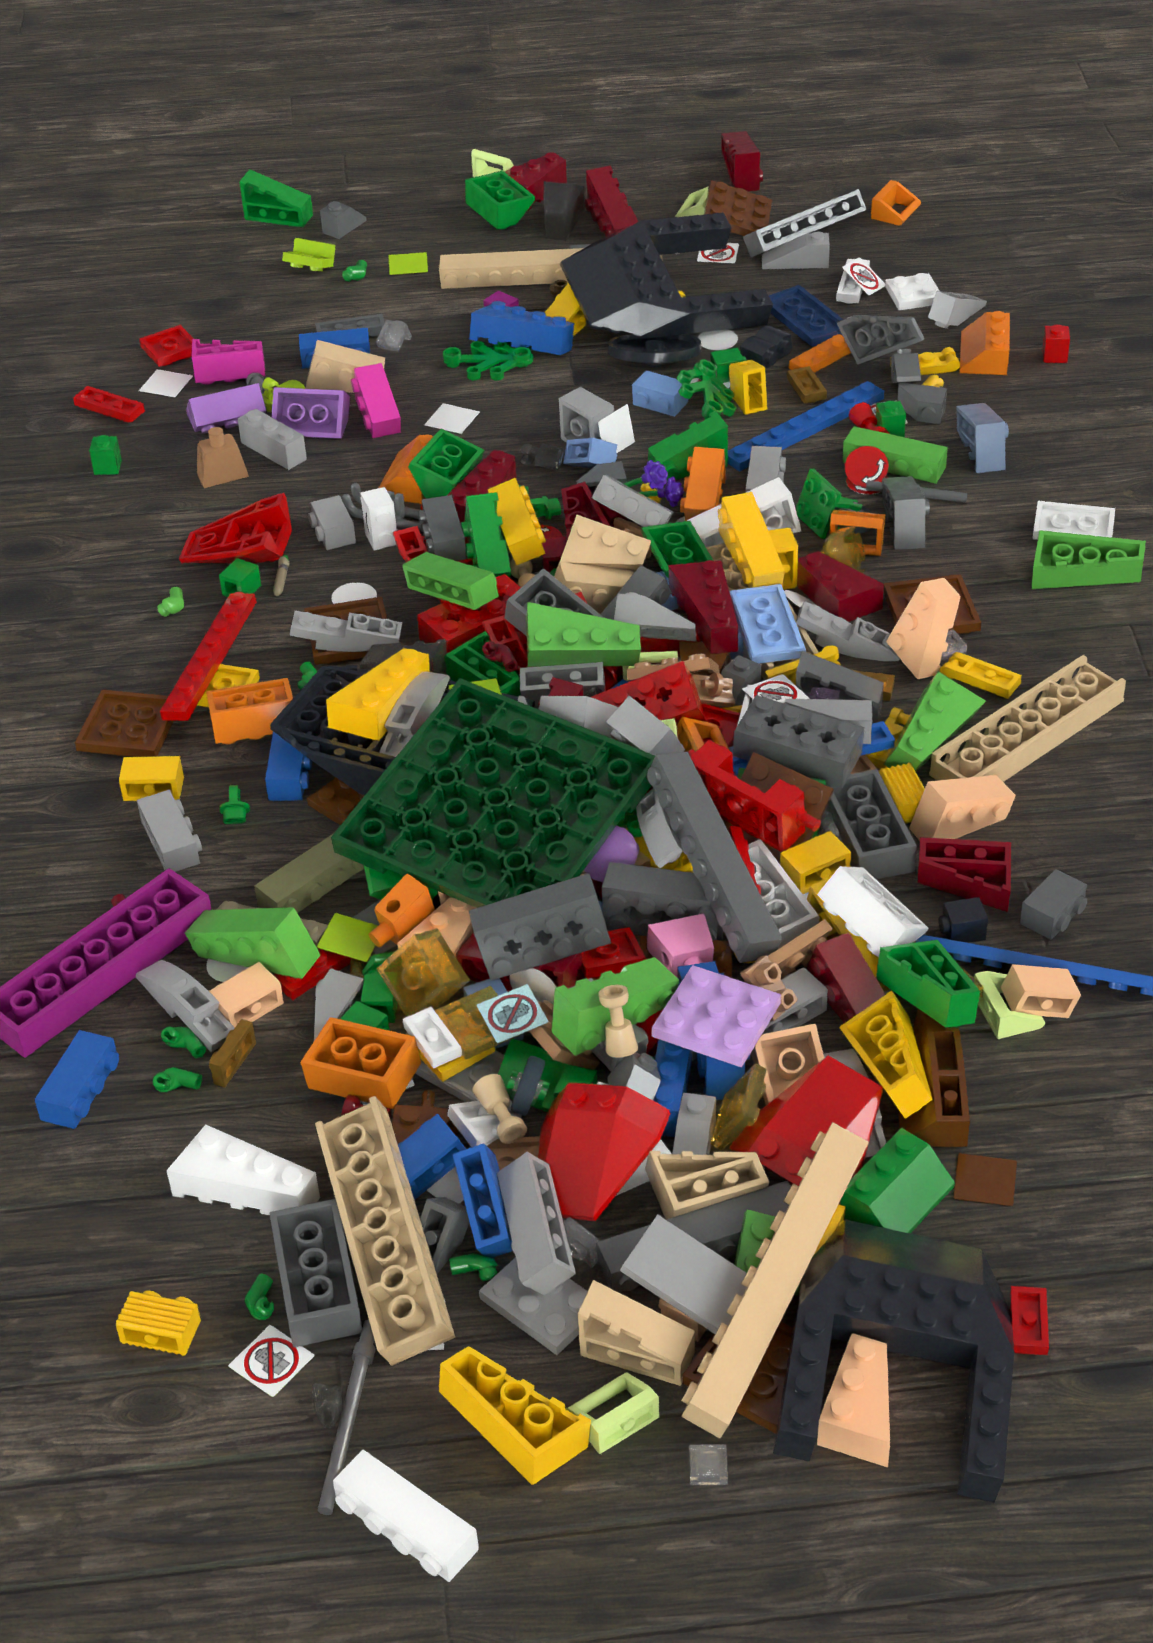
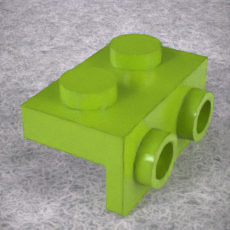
M295 238L293 251L283 252L282 261L290 262L292 267L303 268V265L310 266L312 271H323V268L333 267L335 245Z

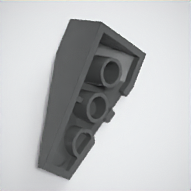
M853 315L837 322L857 364L925 339L914 317Z

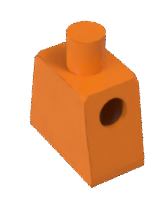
M407 873L375 906L374 911L379 925L368 934L369 938L379 948L389 940L398 945L400 940L435 911L428 888Z

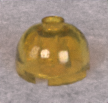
M854 526L841 528L829 534L824 542L823 550L820 552L864 574L865 568L860 569L861 562L866 561L864 545L860 533L853 532L856 528Z

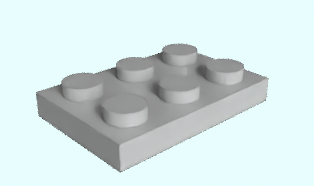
M515 1257L479 1290L480 1299L551 1352L558 1355L579 1335L578 1312L588 1291L570 1278L546 1295L532 1288H527L518 1277L519 1269Z

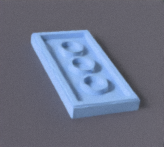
M782 584L729 591L737 623L750 660L758 664L800 658L802 651L806 652Z

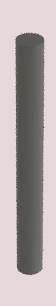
M867 480L866 490L882 492V482ZM920 487L921 492L924 491L925 498L967 502L968 493Z

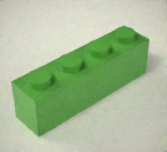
M855 426L843 442V463L846 462L849 454L855 449L862 446H873L880 449L886 455L889 464L887 473L905 477L913 476L914 479L937 484L946 469L948 447Z
M428 552L402 565L409 589L476 610L499 597L494 573Z

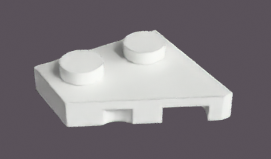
M479 1100L449 1105L447 1116L471 1147L483 1143L487 1146L499 1138L497 1127L500 1122L497 1116L488 1114ZM510 1100V1106L507 1109L511 1116L521 1118L522 1115L511 1111L512 1102Z

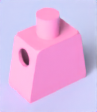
M704 914L648 925V951L676 977L679 966L713 961L714 946Z

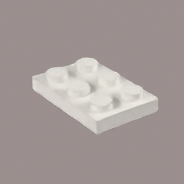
M1038 501L1033 539L1038 540L1039 530L1112 537L1115 508Z

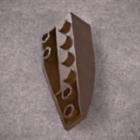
M918 1009L913 1032L933 1100L906 1119L898 1110L899 1130L903 1128L928 1143L931 1147H967L970 1116L959 1027H944Z

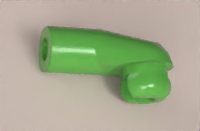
M171 588L169 592L170 597L163 599L162 603L158 605L157 610L162 616L167 617L170 613H178L184 608L181 588Z

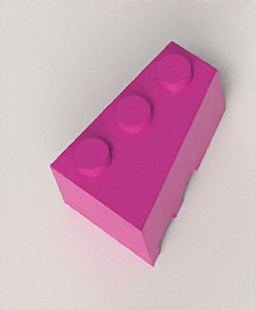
M192 339V362L195 383L212 384L215 381L222 380L225 382H235L238 379L247 378L251 373H260L263 377L265 376L262 341L234 340L233 344L229 345L221 344L220 340H212V344H200L199 339Z
M382 363L354 368V378L351 379V386L355 393L358 408L362 413L366 430L369 429L372 438L401 433V417Z

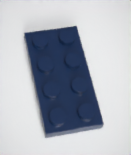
M800 285L769 295L773 303L771 314L811 347L817 346L837 334L842 335L837 322L843 319Z

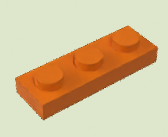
M837 334L789 360V369L794 370L810 366L815 373L850 354L851 351L844 337Z

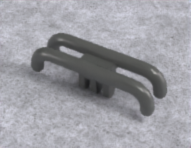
M353 483L351 485L352 496L362 505L360 485ZM387 491L394 503L396 528L406 529L418 526L419 531L423 532L420 522L402 519L405 516L419 520V509L404 506L403 494L397 493L395 495L394 492ZM343 494L341 499L348 513L353 517L363 519L362 509L357 508L352 503L349 494Z

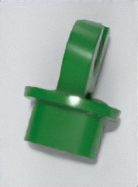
M542 496V498L530 499L537 518L545 516L547 520H551V516L561 515L562 511L558 498L548 499L547 496Z
M238 785L229 786V802L222 803L219 806L220 813L223 814V823L225 824L245 823L246 814L250 811L249 804L241 802V791Z

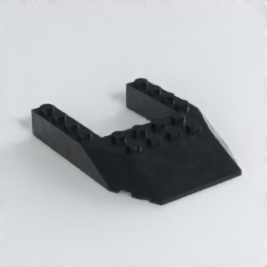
M724 213L641 220L594 242L560 262V266L590 328L604 329L617 334L620 331L633 333V337L639 339L767 325L773 303L765 289L681 298L660 255L726 249L732 227Z
M346 665L344 667L322 666L270 724V729L317 765L358 793L366 795L396 758L395 756L379 753L388 731L377 741L328 728L326 699L372 669L357 670V665ZM448 681V684L440 701H442L443 698L450 691L449 685H454L456 683L455 681ZM501 693V695L518 701L517 696ZM526 699L527 705L535 708V701Z
M844 1220L814 1254L799 1284L773 1454L810 1462L817 1439L831 1339L849 1342L851 1334L854 1333L887 1343V1351L969 1369L957 1495L995 1503L1004 1481L1014 1342L1010 1309L983 1250Z

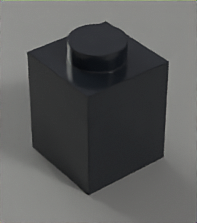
M979 897L945 902L943 904V915L938 918L942 934H946L950 940L966 943L986 940L988 917Z

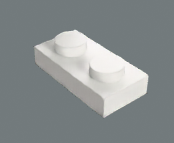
M432 1007L403 1019L404 1029L410 1036H415L417 1047L433 1069L462 1056L461 1046Z

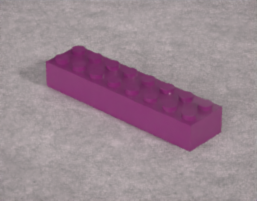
M170 868L162 872L0 987V1039L26 1058L136 978L137 972L156 963L188 940L185 935L188 928L204 910H212L209 895Z

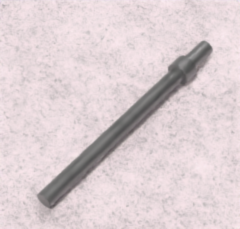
M369 1320L364 1321L360 1341L355 1344L352 1354L354 1365L318 1506V1512L323 1515H331L333 1512L336 1498L333 1480L343 1470L368 1365L372 1364L375 1354L374 1336Z

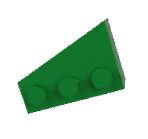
M250 169L239 181L245 220L304 227L313 216L311 196Z
M716 410L709 414L710 417L699 424L696 422L690 424V429L679 435L674 433L648 448V461H659L665 466V470L668 472L667 482L668 478L675 477V480L690 476V472L687 471L688 457H693L694 447L724 449L725 467H728V425Z
M486 631L445 655L446 675H449V680L457 682L461 678L468 682L496 678L501 693L517 697L521 696L520 677L515 671L508 672L503 663L490 661L485 657L482 648L486 642L490 641Z

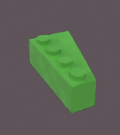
M1039 530L1031 589L1141 582L1146 541Z
M527 602L528 667L603 662V666H634V664L639 663L641 652L639 625Z
M938 671L924 689L884 765L890 768L891 766H901L903 763L906 765L909 762L916 772L930 759L934 751L942 747L974 717L986 701Z
M294 907L204 910L185 932L192 949L197 953L198 957L244 967H251L260 962L269 972L299 979L305 976L321 956Z
M656 957L624 966L621 973L614 974L612 971L601 973L600 979L592 982L587 978L578 980L575 984L576 987L568 989L565 985L556 987L552 1033L574 1056L586 1050H592L599 1043L606 1040L605 1026L611 1020L609 1008L602 1006L599 1001L598 994L602 988L610 985H623L628 989V1002L622 1006L623 1016L634 1025L644 1022L649 1016L665 1008L678 988L679 979Z

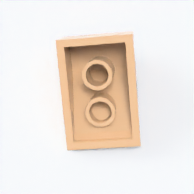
M816 1023L762 1034L751 1054L766 1105L824 1059Z

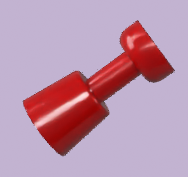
M864 402L858 403L850 410L849 419L857 427L889 434L886 428L876 426L877 419L869 404Z

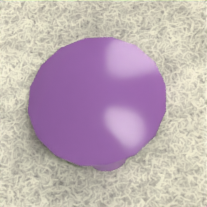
M616 826L584 871L587 874L590 873L593 880L603 882L609 862L635 864L640 851L639 845L636 843L633 835L625 828Z

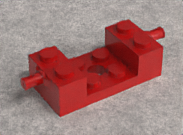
M708 740L697 751L689 750L688 753L723 820L734 826L741 827L746 833L761 839L762 842L780 852L788 850L805 832V826L814 832L819 829L821 820L807 814L804 806V792L796 785H790L779 779L766 793H763L758 787L751 786L734 775L732 752L725 746Z

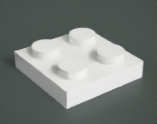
M918 273L914 276H897L893 279H886L885 288L898 310L932 306L936 291H939L929 273Z

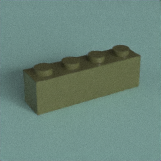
M331 835L254 885L258 907H294L298 913L359 871H362L364 865L334 853Z

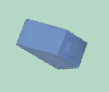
M596 438L567 440L563 464L593 468L597 464L616 462L618 444Z

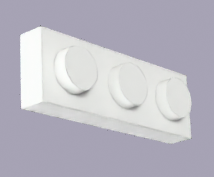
M847 259L846 265L856 259ZM863 260L868 266L870 265V260ZM845 270L837 290L836 301L847 304L859 303L863 289Z

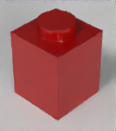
M1059 324L1045 326L1042 348L1044 363L1068 362L1070 345L1069 326Z

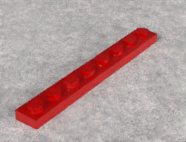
M235 592L229 594L160 710L162 720H189L217 672L219 665L222 663L257 603L255 593Z

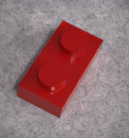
M1011 1286L1010 1312L1014 1353L1048 1355L1047 1288Z

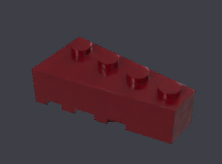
M493 450L446 495H452L460 524L465 522L466 496L487 494V489L516 478L514 455Z
M585 481L561 489L567 540L576 515L610 526L598 503L592 499L593 495Z
M708 560L705 562L668 565L671 595L677 598V604L681 610H685L688 620L695 624L697 634L710 654L738 652V623L722 561Z

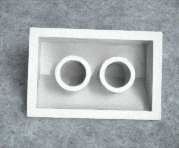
M840 866L817 894L824 901V908L835 916L839 915L846 922L845 927L855 936H861L868 942L867 948L878 957L880 947L913 943L929 929L862 867Z

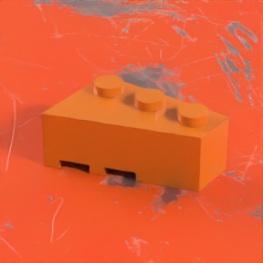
M694 447L693 457H688L687 471L690 472V476L685 477L684 492L687 493L686 497L681 498L680 512L685 514V521L720 505L719 499L723 495L721 486L722 483L725 484L724 449Z

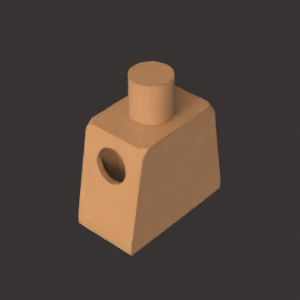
M220 427L209 429V439L199 441L197 447V476L203 487L207 488L249 477L233 436L231 434L224 435L223 429Z

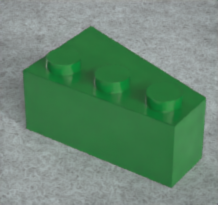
M498 493L466 496L465 522H461V528L464 537H467L468 540L465 547L467 558L472 559L473 562L471 566L493 572L495 578L503 574L510 578L511 568L506 540H503L500 525H503L502 516L497 515Z
M938 940L880 947L876 979L944 1027H959L975 1023L980 990Z

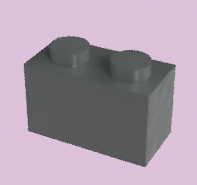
M1055 869L1022 902L1020 924L1052 940L1059 931L1063 932L1066 930L1071 919L1076 914H1081L1085 909L1088 901L1085 898L1087 884Z

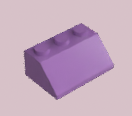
M259 383L191 398L188 401L186 412L194 431H201L202 434H205L213 427L223 425L225 428L235 427L238 425V418L249 411L258 409L266 413V408Z
M274 387L272 418L301 433L304 437L342 439L349 418L350 396L344 390Z

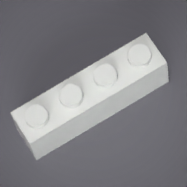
M362 1450L333 1480L336 1495L335 1501L345 1513L356 1514L363 1520L370 1531L377 1535L380 1533L385 1535L400 1553L404 1555L411 1554L433 1576L440 1575L450 1582L479 1550L477 1531L474 1527L365 1450Z

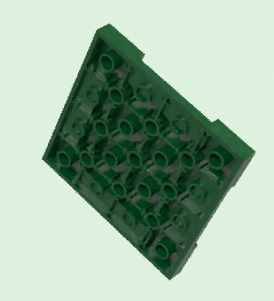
M460 678L332 835L331 840L334 853L382 874H385L388 869L402 876L408 873L425 886L479 908L580 876L626 812L632 813L652 786L648 781L647 773L655 755Z

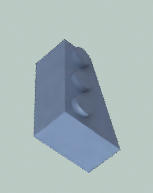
M986 403L956 406L957 431L964 447L969 446L972 451L969 452L970 460H975L976 473L1006 470L1005 438H1008L1009 435L1008 424Z

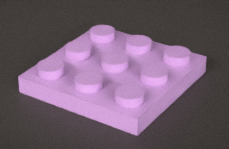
M692 965L652 1026V1037L742 1067L781 1004V994Z

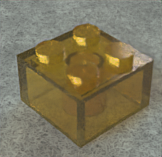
M438 928L413 935L377 967L378 972L406 1017L429 1007H432L435 1011L470 981Z

